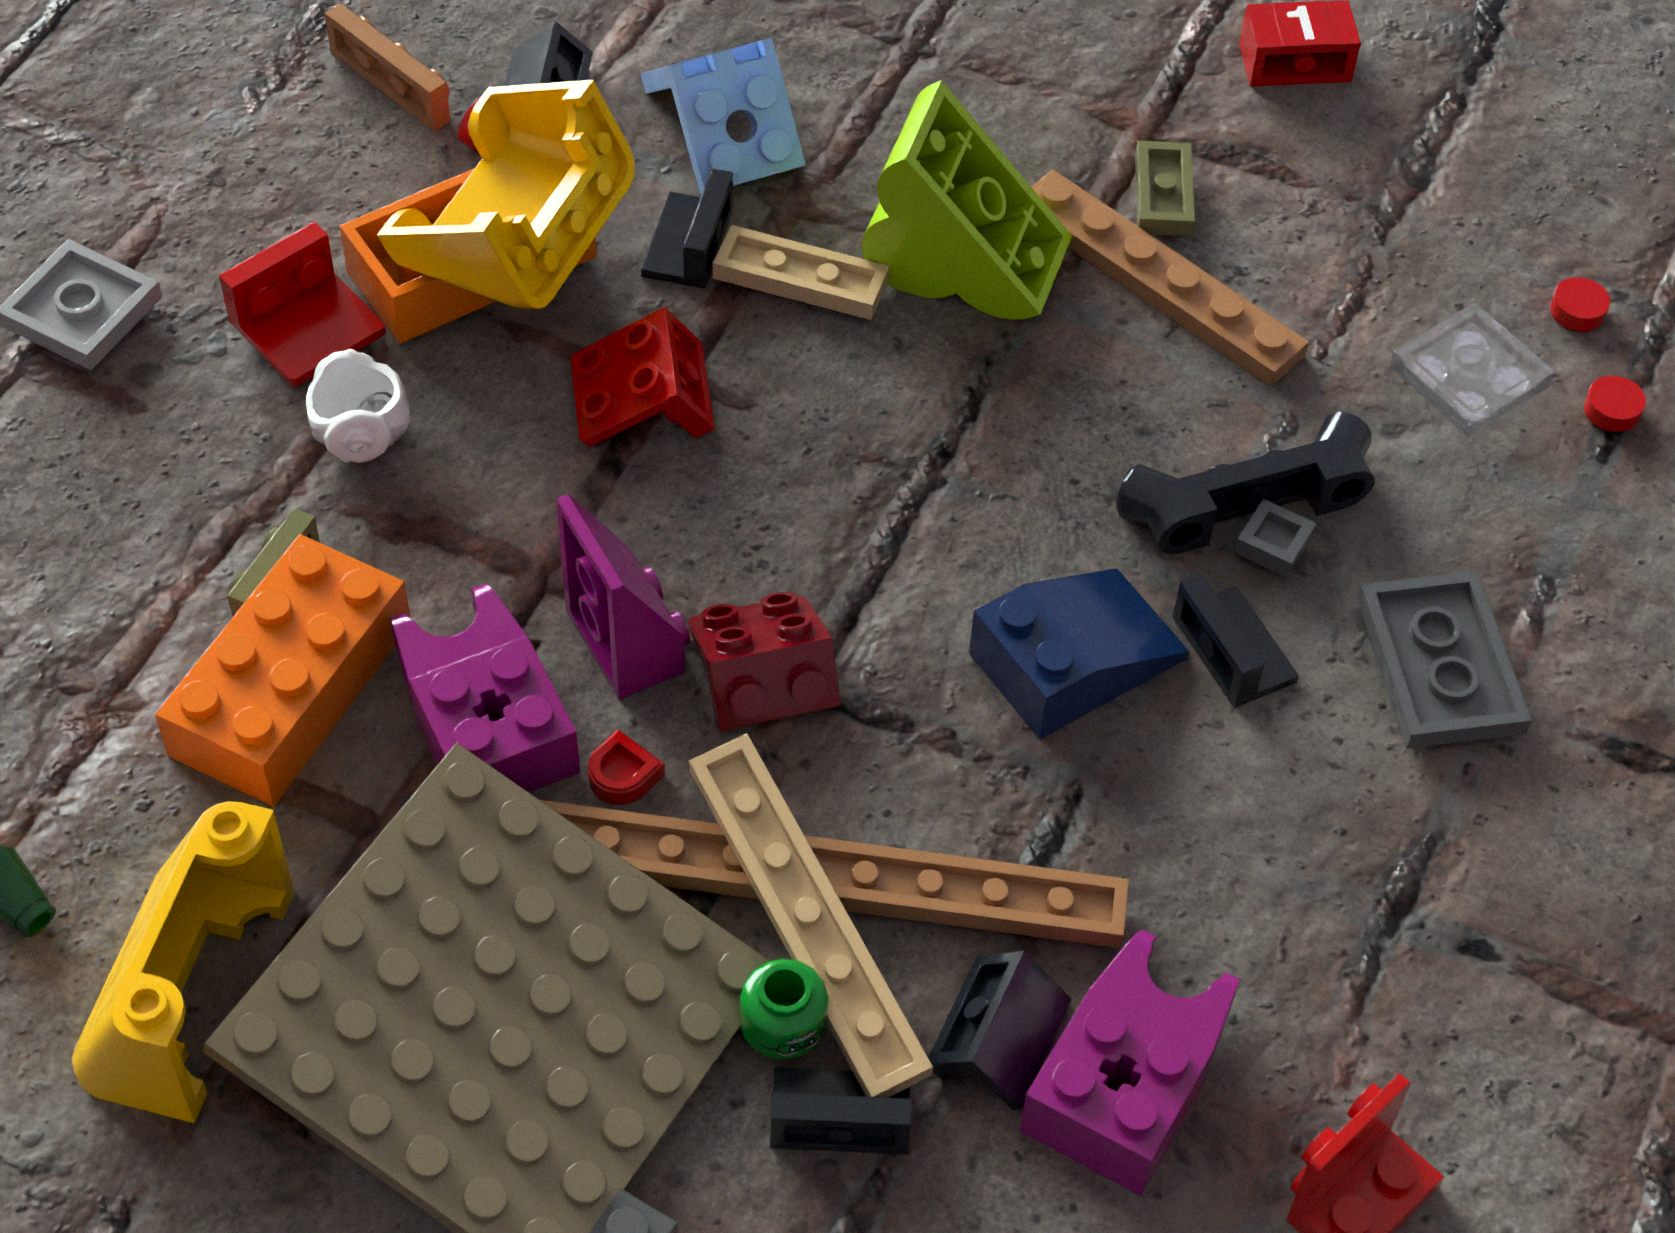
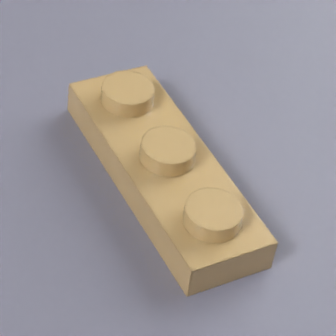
M731 225L713 261V279L872 320L889 282L890 266Z

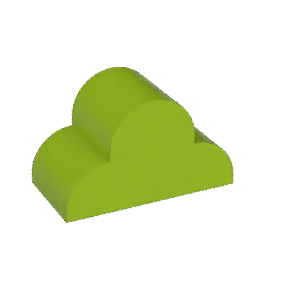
M941 80L924 88L916 97L877 183L879 203L862 239L865 260L890 266L888 285L896 290L929 299L958 294L966 303L977 310L1003 319L1021 320L1041 315L1072 235Z

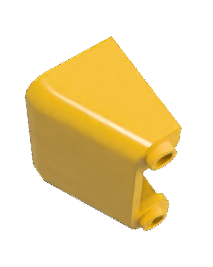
M594 80L488 87L475 104L468 122L470 137L482 159L433 226L421 211L403 209L395 212L377 234V237L395 263L518 309H540L546 307L628 191L634 179L635 163L631 148Z
M231 801L212 806L200 816L155 876L74 1049L72 1057L74 1072L79 1084L86 1093L98 1099L195 1123L208 1093L204 1081L192 1076L185 1067L189 1056L185 1043L176 1041L186 1013L181 993L208 933L240 940L244 931V924L255 916L269 913L270 917L283 920L295 892L274 810Z

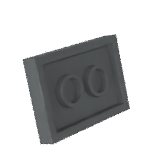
M1478 571L1361 584L1357 601L1406 749L1527 734L1532 719Z

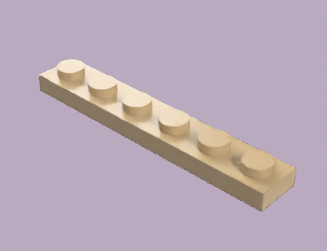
M746 733L689 760L690 773L791 959L801 961L814 968L825 982L829 996L827 1025L866 1097L888 1098L932 1076L933 1066L748 734Z

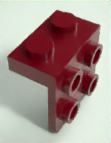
M776 592L763 597L760 603L740 607L731 604L713 605L704 609L701 615L688 619L689 633L707 665L714 718L720 731L841 706L833 640L806 597L791 592Z

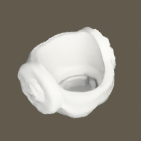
M353 349L334 352L318 363L314 379L306 395V409L308 421L313 430V437L318 442L326 445L329 452L345 463L350 461L355 463L368 462L382 455L389 446L393 445L405 433L411 420L407 392L399 375L388 365L377 363L371 356L363 352L358 353Z

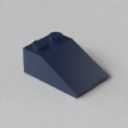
M1117 568L1026 583L975 609L973 612L969 647L971 657L1039 740L1185 661L1190 653Z

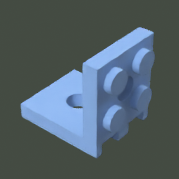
M773 38L640 73L646 94L668 88L672 89L700 194L704 191L712 168L733 172L734 186L806 165ZM734 111L743 112L751 121V134L742 143L731 139L726 130L727 119Z

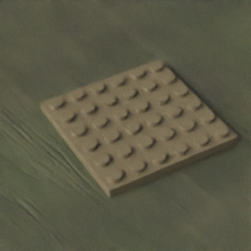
M456 742L204 1043V1054L454 1233H589L620 1188L625 1190L740 1029V998L743 984L754 969L770 960Z

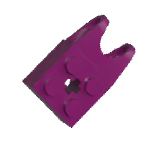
M485 583L470 589L473 598L472 606L476 617L465 631L457 635L439 637L428 634L405 613L390 618L394 642L416 723L436 765L441 762L457 742L528 793L580 773L577 731L528 636L489 585Z
M1140 930L1129 940L1089 988L1026 1093L1019 1129L1022 1133L1139 1196H1142L1202 1089L1240 983V978L1225 972L1207 990L1194 997L1180 998L1163 992L1151 980L1147 967L1155 950L1154 944L1157 936L1145 930Z

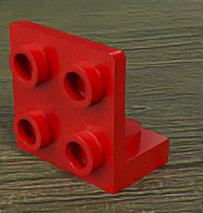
M316 222L307 225L219 275L229 322L291 386H299L314 377L318 363L330 354L343 352L347 349L359 351L386 334L385 323L334 273L328 234Z
M666 307L635 321L575 352L571 356L579 440L587 447H591L661 411L670 422H678L695 439L715 430L702 342Z
M1401 1073L1394 1077L1383 1089L1375 1083L1366 1088L1348 1110L1347 1115L1351 1120L1337 1134L1329 1127L1323 1130L1303 1153L1301 1160L1307 1165L1290 1186V1190L1296 1195L1286 1218L1300 1233H1395L1440 1187L1444 1176L1391 1130L1411 1084Z

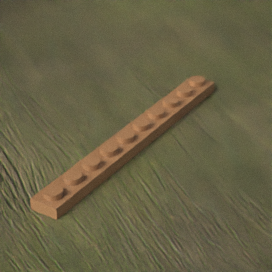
M540 800L664 887L759 899L718 823ZM804 835L841 903L848 912L1121 948L1124 937L1129 883L1127 878Z

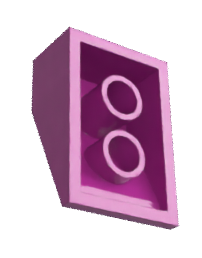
M566 494L556 498L566 612L617 698L621 700L686 672L685 646L691 642L690 634L681 614L677 610L669 612L663 603L662 588L655 572L649 566L642 568L631 549L570 495Z

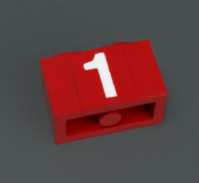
M1349 0L1246 4L1239 46L1249 86L1253 87L1352 82L1361 41Z

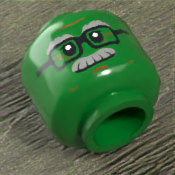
M783 958L765 962L751 972L742 987L740 1023L745 1039L755 1051L770 1059L787 1061L803 1057L817 1047L825 1035L827 1026L829 996L823 979L814 968L801 961Z

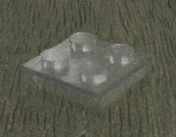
M1475 302L1393 351L1389 365L1390 368L1468 438L1550 387L1555 373L1551 367Z

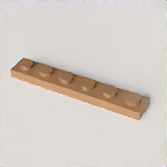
M1054 169L1031 186L1072 235L1068 245L1070 250L1270 387L1306 357L1309 345L1308 340Z

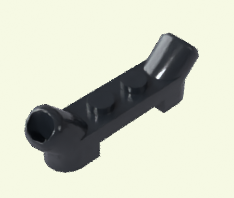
M1335 412L1326 416L1313 443L1284 451L1272 450L1261 457L1231 465H1216L1205 472L1176 478L1138 464L1131 467L1123 479L1116 499V509L1121 518L1149 528L1159 549L1168 554L1183 553L1209 546L1215 523L1254 513L1263 498L1279 506L1307 499L1316 516L1338 511L1362 500L1375 484V477L1364 460L1371 444V431L1368 425L1358 416L1345 412Z

